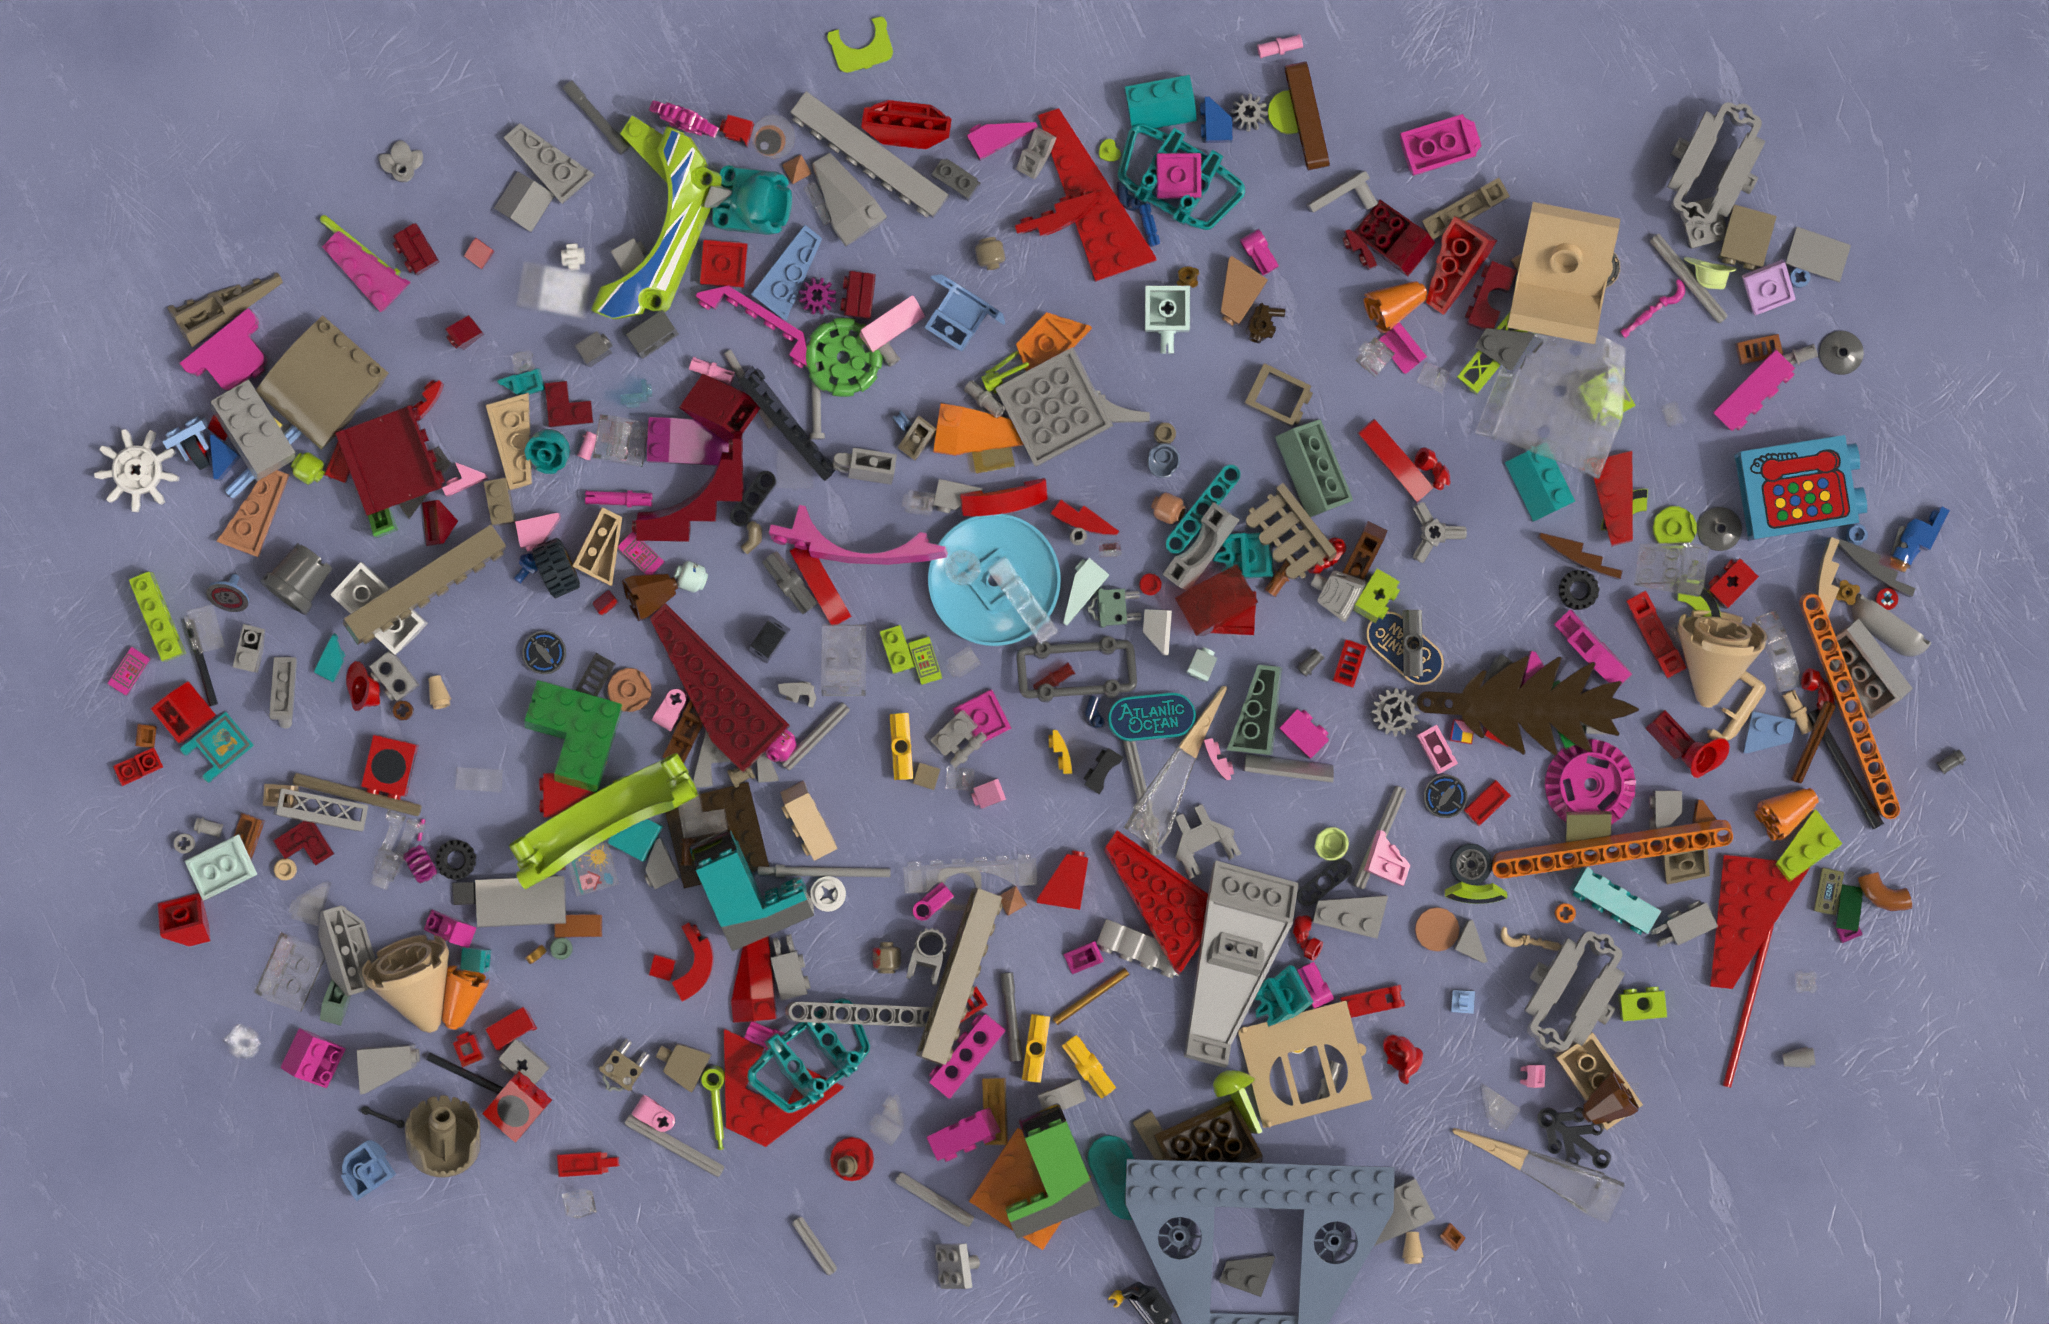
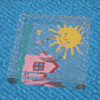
M607 842L594 846L567 864L576 896L620 884Z

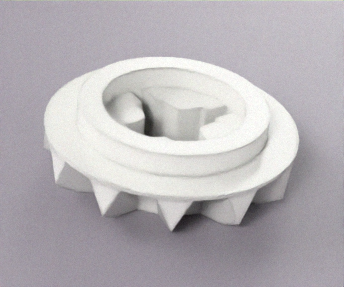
M825 876L813 884L810 894L811 900L822 911H834L844 903L846 890L840 880L835 877ZM822 886L828 890L836 887L832 894L834 902L829 898L820 900L824 895Z

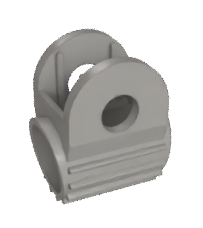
M925 928V931H920V935L916 936L915 949L912 953L906 978L911 979V976H914L916 965L925 966L933 969L931 981H933L932 985L936 986L943 955H945V949H947V944H945L946 938L943 937V933L938 932L939 929L933 930L931 928L927 930ZM926 936L937 937L942 943V950L932 956L924 954L919 947L921 939Z

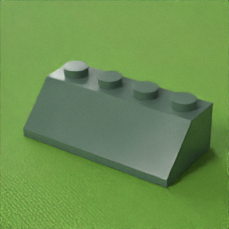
M1321 419L1293 428L1275 437L1303 508L1310 518L1354 501Z

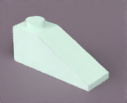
M1090 558L1087 561L1082 559L1075 568L1078 572L1074 577L1063 622L1066 626L1109 577V574Z
M1205 647L1202 650L1197 649L1186 673L1203 682H1207L1217 661V658L1214 657L1215 652Z

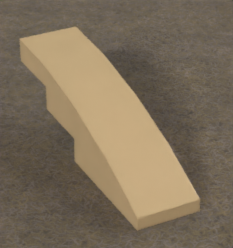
M1833 537L1828 538L1820 561L1815 592L1821 598L1827 615H1829L1839 591V587L1831 585L1839 567V564L1833 562L1832 558L1840 540ZM1817 618L1815 620L1816 628L1821 629L1824 621L1822 618Z

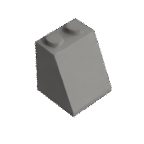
M415 1044L358 1049L357 1061L360 1095L366 1094L416 1067L417 1062H420V1051L415 1048Z

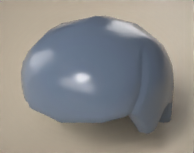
M1158 443L1147 454V466L1151 473L1159 478L1171 477L1173 472L1179 468L1180 454L1176 447L1169 443Z

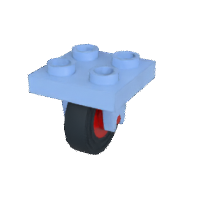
M196 416L185 423V428L180 430L178 426L165 434L166 438L163 444L166 449L176 445L185 461L192 460L199 470L210 465L206 450L210 446L201 432L209 425L205 417L199 419Z

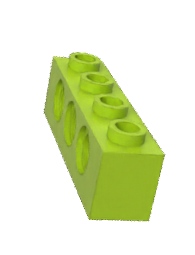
M149 571L129 579L161 661L168 662L187 654L154 572Z

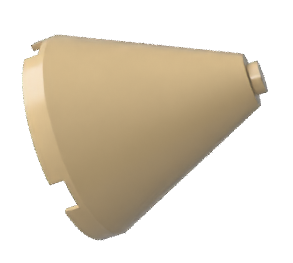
M1697 610L1692 611L1691 617L1686 618V614H1683L1679 619L1677 630L1696 700L1700 702L1701 706L1710 708L1720 702L1763 651L1767 635L1754 622L1751 627L1743 624V617L1721 611V617H1703L1711 611Z
M418 935L394 942L376 953L378 958L372 964L370 960H367L362 968V976L366 985L417 1028L427 1033L436 1031L441 1024L449 950L445 940L436 935L434 936L435 940H427L426 935Z

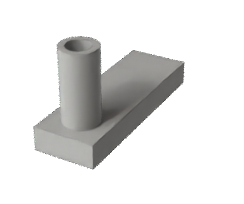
M1362 170L1306 205L1310 212L1314 213L1353 188L1366 210L1374 207L1378 202L1365 182L1370 177L1366 171Z
M274 657L269 716L270 719H278L279 725L282 728H289L292 725L297 669L296 657Z

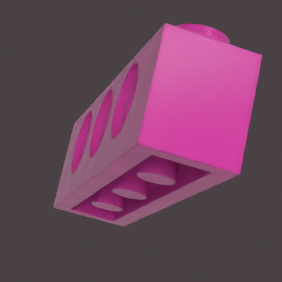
M986 1013L983 1016L979 1014L971 1023L974 1026L969 1033L965 1031L957 1040L959 1046L953 1050L950 1061L941 1067L936 1066L929 1074L931 1077L929 1083L949 1099L1006 1031L1005 1028ZM978 1031L986 1034V1040L981 1044L976 1043L973 1038L974 1034ZM967 1048L971 1050L972 1058L965 1061L960 1058L959 1053L962 1049ZM951 1065L958 1069V1075L953 1078L948 1077L945 1073L946 1068Z

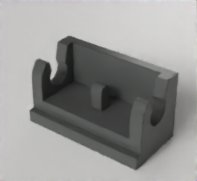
M661 310L626 335L639 355L644 359L678 336L679 333L664 311Z

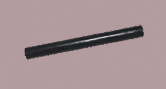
M186 621V629L209 706L217 705V698L194 621Z
M431 1052L427 1056V1061L496 1094H499L504 1088Z

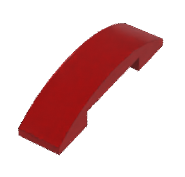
M1046 479L1026 481L1024 486L983 493L979 490L960 494L962 515H998L1038 505L1048 500Z
M795 547L790 550L831 626L835 627L851 618V614L820 559L811 557L809 548L802 550Z
M1645 590L1626 600L1642 636L1666 678L1686 669L1687 667L1657 615L1656 608L1647 591Z

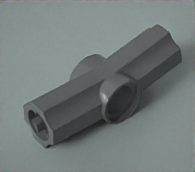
M777 551L770 554L762 562L776 580L775 582L786 597L791 599L802 615L817 604L814 597L805 588L804 582L793 568L791 569Z

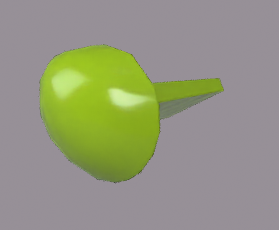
M1226 1070L1220 1073L1213 1082V1090L1216 1097L1230 1094L1250 1132L1255 1134L1261 1133L1262 1129L1245 1091V1087L1250 1085L1255 1078L1238 1070Z

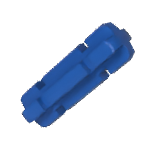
M1142 204L1138 209L1140 215H1142L1141 220L1145 234L1148 235V244L1150 247L1160 244L1159 235L1156 234L1157 228L1154 217L1151 215L1150 204Z

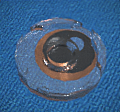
M765 116L753 127L751 135L752 144L756 151L765 158H782L789 154L794 147V128L782 116Z

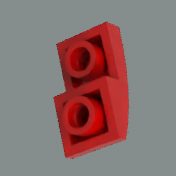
M435 380L429 382L424 387L425 391L422 393L427 401L423 402L421 400L413 406V408L419 410L421 419L437 402L444 387L442 381L438 380L435 382Z
M154 747L113 766L122 787L163 768Z

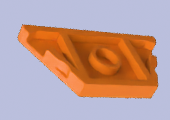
M1046 312L1016 343L1022 362L1029 363V366L1025 367V371L1027 372L1058 354L1075 347L1091 331L1092 327Z

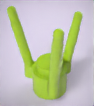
M1015 351L996 366L985 371L986 374L981 376L987 391L997 393L995 388L1003 384L1002 378L1029 366V363L1025 362L1001 374L996 372L1017 356L1019 351Z

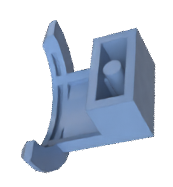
M942 274L930 277L950 290L939 308L933 313L925 329L963 352L987 314L1005 325L1003 313Z

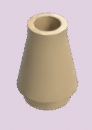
M441 675L428 678L430 705L433 706V709H442L450 706L451 697L442 681Z
M1406 1232L1402 1255L1404 1264L1422 1263L1424 1255L1419 1232Z

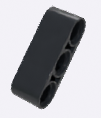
M760 472L743 494L742 501L737 502L730 513V519L734 525L738 527L746 526L774 490L777 479L772 472ZM765 475H769L773 479L769 487H763L760 483L761 478ZM751 493H757L760 497L759 502L755 505H751L747 501ZM737 511H744L746 513V520L744 522L738 523L735 521L734 515Z

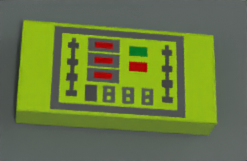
M930 637L908 643L921 685L943 679Z

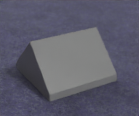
M517 172L494 209L532 232L554 198V195L534 180Z

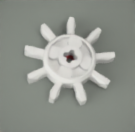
M126 429L121 430L122 439L125 444L123 450L116 453L109 447L101 446L100 448L104 455L114 460L112 469L94 473L97 479L104 480L113 477L117 484L106 500L113 503L122 492L131 493L132 512H139L141 506L140 496L149 492L157 503L163 505L165 503L164 497L156 489V486L161 479L178 482L180 478L173 473L162 472L161 462L175 455V449H166L156 455L151 450L156 432L150 430L145 437L144 444L142 446H134L129 431ZM134 466H141L139 469L140 475L133 474L135 472Z

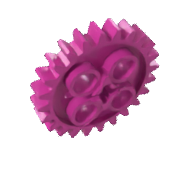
M653 100L649 108L650 112L659 115V118L665 120L669 125L688 133H694L699 136L704 134L715 138L719 129L713 124L708 123V120L702 118L698 113L679 105L676 106L668 102L663 104Z

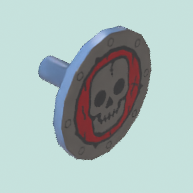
M236 574L231 575L229 582L217 581L207 587L206 595L208 600L222 610L239 612L245 610L249 604L247 593L237 586L239 576Z

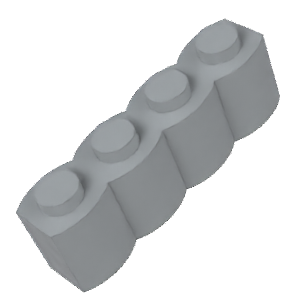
M1105 920L1096 944L1100 945L1099 950L1109 954L1112 953V950L1121 953L1119 958L1129 962L1136 959L1141 961L1140 966L1152 970L1153 967L1162 970L1160 974L1172 979L1174 975L1179 976L1175 973L1154 937L1111 920Z

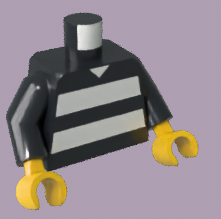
M1136 1282L1122 1289V1291L1115 1290L1108 1298V1300L1115 1299L1117 1301L1113 1305L1115 1308L1119 1307L1125 1299H1128L1146 1324H1173L1171 1318L1174 1313L1173 1309L1153 1286Z

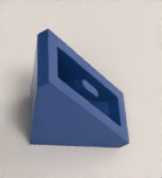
M210 435L214 480L219 481L225 477L241 456L218 436Z

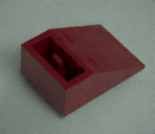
M1381 199L1354 231L1369 248L1407 277L1435 244V241L1425 230Z
M705 374L700 376L679 406L681 410L728 444L729 439H733L734 431H743L744 433L760 410L757 403L745 392Z

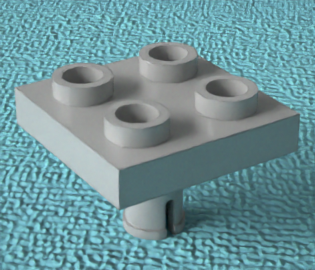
M942 1243L935 1245V1257L939 1270L938 1280L941 1284V1289L972 1288L970 1270L978 1269L980 1261L977 1255L968 1257L967 1243Z

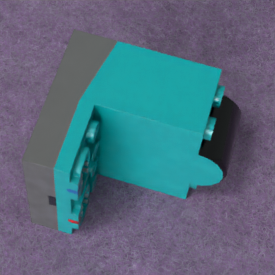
M726 829L690 845L689 850L696 866V872L731 951H735L814 916L813 902L801 876L782 883L780 889L773 887L766 890L764 896L761 895L740 845L735 840L731 830Z

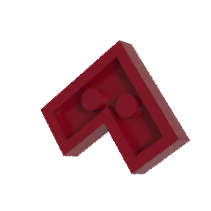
M567 381L545 383L550 428L594 423L592 401L570 403Z
M303 821L273 840L284 859L289 858L304 848L315 866L335 854L316 823Z

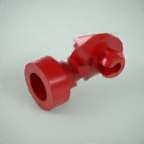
M1423 447L1415 456V466L1423 471L1432 470V474L1435 477V481L1432 484L1434 488L1443 490L1444 485L1450 486V473L1446 465H1442L1440 461H1437L1438 459L1433 450Z
M1336 537L1328 540L1337 551L1336 557L1330 562L1325 557L1323 565L1319 566L1317 563L1308 572L1320 574L1324 569L1330 566L1333 567L1347 550L1344 541Z
M1812 668L1806 669L1801 679V686L1808 691L1818 689L1817 708L1821 711L1825 701L1835 704L1831 687L1820 676V672Z
M1297 916L1293 923V934L1296 937L1297 944L1300 943V948L1304 951V957L1314 961L1322 950L1323 941L1315 937L1308 939L1312 924L1310 916Z

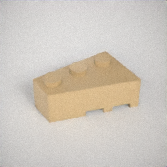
M601 507L572 567L610 586L613 584L622 523L621 516Z

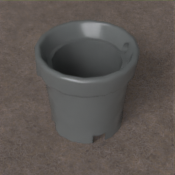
M296 543L274 570L267 572L260 579V582L288 606L303 615H307L312 607V600L332 571V567L328 563H321L322 560L318 555L302 544Z

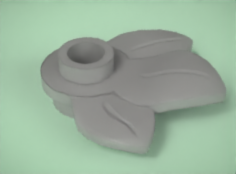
M399 140L393 145L391 154H380L379 162L382 169L387 173H391L395 180L398 182H408L414 176V170L422 165L423 153L422 150L411 152L407 143ZM406 168V172L399 173L401 169Z

